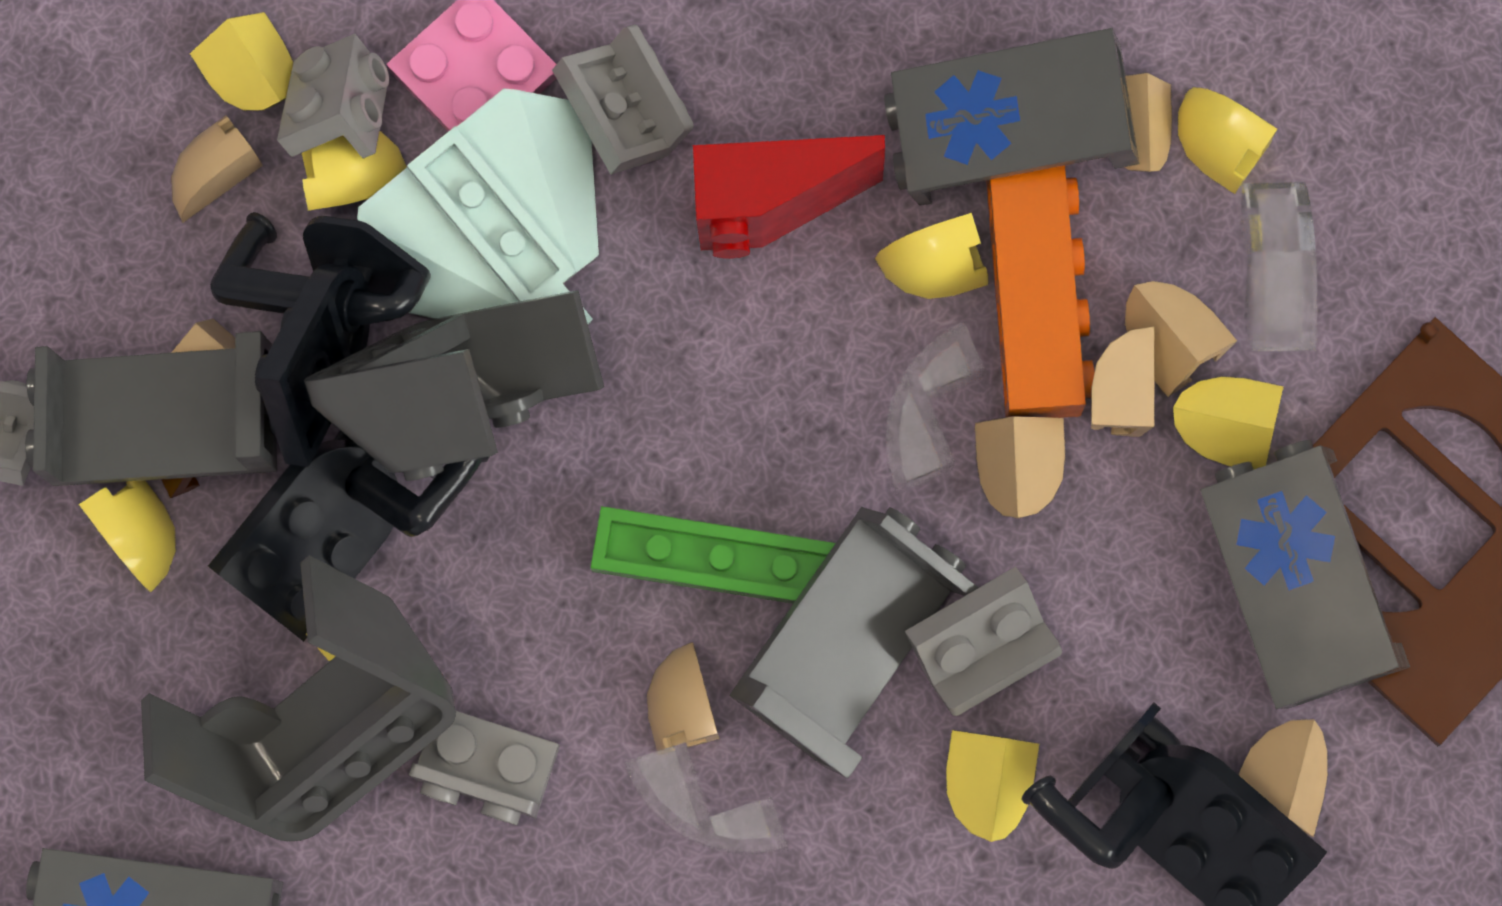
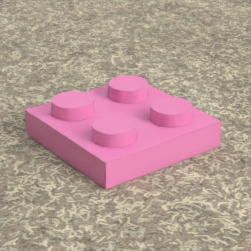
M494 0L455 1L386 64L392 75L447 131L461 124L503 88L540 94L557 79L552 71L557 64Z

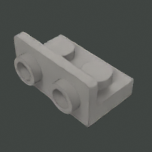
M1016 566L905 631L926 678L953 716L962 714L1062 654L1059 641L1044 623L1030 587Z
M456 711L453 724L422 749L418 763H412L409 776L423 782L420 791L421 795L455 806L460 795L484 802L481 814L506 823L518 825L521 814L537 818L560 745Z

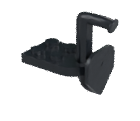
M253 212L248 214L246 224L228 249L212 278L210 288L213 297L219 303L284 314L280 332L268 354H264L258 361L255 371V386L262 395L270 418L271 432L277 438L285 464L309 468L331 422L311 406L304 379L366 348L370 324L391 321L409 313L420 300L431 278V274L424 265L371 225L358 220L330 216H318L311 219L303 232V241L313 270L310 277L251 268L266 243H273L277 239V232L272 223L263 215Z
M340 430L334 440L321 443L309 468L296 465L288 466L210 562L208 567L304 642L307 639L300 562L310 555L355 579L385 542L393 527L409 537L418 536L432 528L472 478L481 462H487L490 457L445 464L442 472L430 476L433 480L423 493L417 496L398 483L395 476L396 472H389Z
M1155 702L1142 713L1068 800L1055 787L1056 779L1051 775L1035 782L1022 795L1021 800L1024 804H1031L1055 830L1093 863L1109 869L1118 868L1126 861L1134 849L1139 846L1206 906H1278L1319 865L1327 853L1325 849L1219 758L1202 749L1181 745L1179 739L1171 730L1155 717L1161 710ZM1135 739L1139 740L1150 750L1138 762L1137 760L1141 756L1130 747ZM1105 775L1121 789L1120 805L1103 826L1099 828L1079 811L1076 806Z

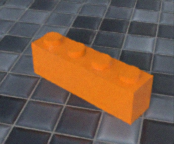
M1064 165L986 180L1005 418L1013 416L1051 418L1081 416L1086 405L1085 398H1091V388L1095 372L1093 361H1082L1080 337L1090 335V315L1088 300L1077 299L1075 276L1084 275L1085 272L1082 238H1071L1069 215L1079 214L1077 178H1066Z

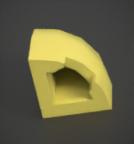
M265 12L227 19L190 53L205 79L225 102L241 110H266L286 99L293 60Z
M1193 87L1187 91L1178 111V136L1187 157L1204 174L1234 194L1269 147L1277 131V128L1244 106L1222 94L1205 88Z
M379 131L376 153L366 158H362L344 135L302 152L307 179H302L308 211L347 205L369 199L407 168L399 148Z
M972 213L937 223L906 235L883 248L875 257L888 280L905 293L927 299L955 296L988 285L987 269L983 266L976 247L981 242Z
M1217 377L1199 381L1184 390L1173 407L1174 425L1184 442L1205 458L1226 466L1251 462L1253 469L1263 467L1267 463L1283 386L1234 377Z
M145 480L126 482L127 486L115 495H112L107 487H105L79 505L132 574L146 589L152 592L168 574L175 555V527L165 506Z
M952 730L946 767L947 796L955 817L971 834L993 842L1005 839L1018 826L1028 805L1022 802V795L1034 784L1039 744Z

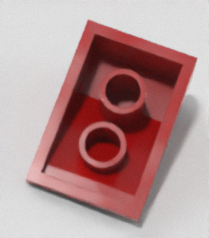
M885 135L693 145L696 222L701 251L713 250L714 257L723 259L748 256L750 248L764 247L882 182L885 159Z

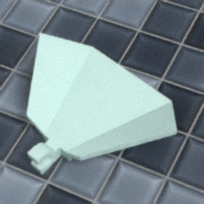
M503 88L461 124L453 127L410 162L406 169L358 207V221L371 225L424 265L431 274V278L420 300L409 313L436 319L570 292L564 283L599 255L592 141L569 100ZM584 309L587 324H589L593 319Z

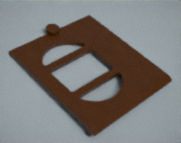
M1434 317L1430 322H1426L1421 326L1420 333L1314 443L1313 447L1321 445L1334 450L1337 462L1330 464L1335 478L1379 431H1385L1493 530L1492 536L1442 589H1436L1344 505L1359 548L1419 603V609L1406 612L1382 611L1392 642L1402 643L1410 668L1369 681L1368 683L1438 747L1502 679V507L1402 417V412L1414 409H1438L1458 414L1483 429L1493 439L1502 453V376L1441 321Z

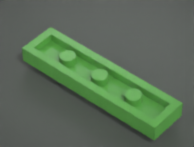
M601 506L590 569L595 573L794 604L836 543Z

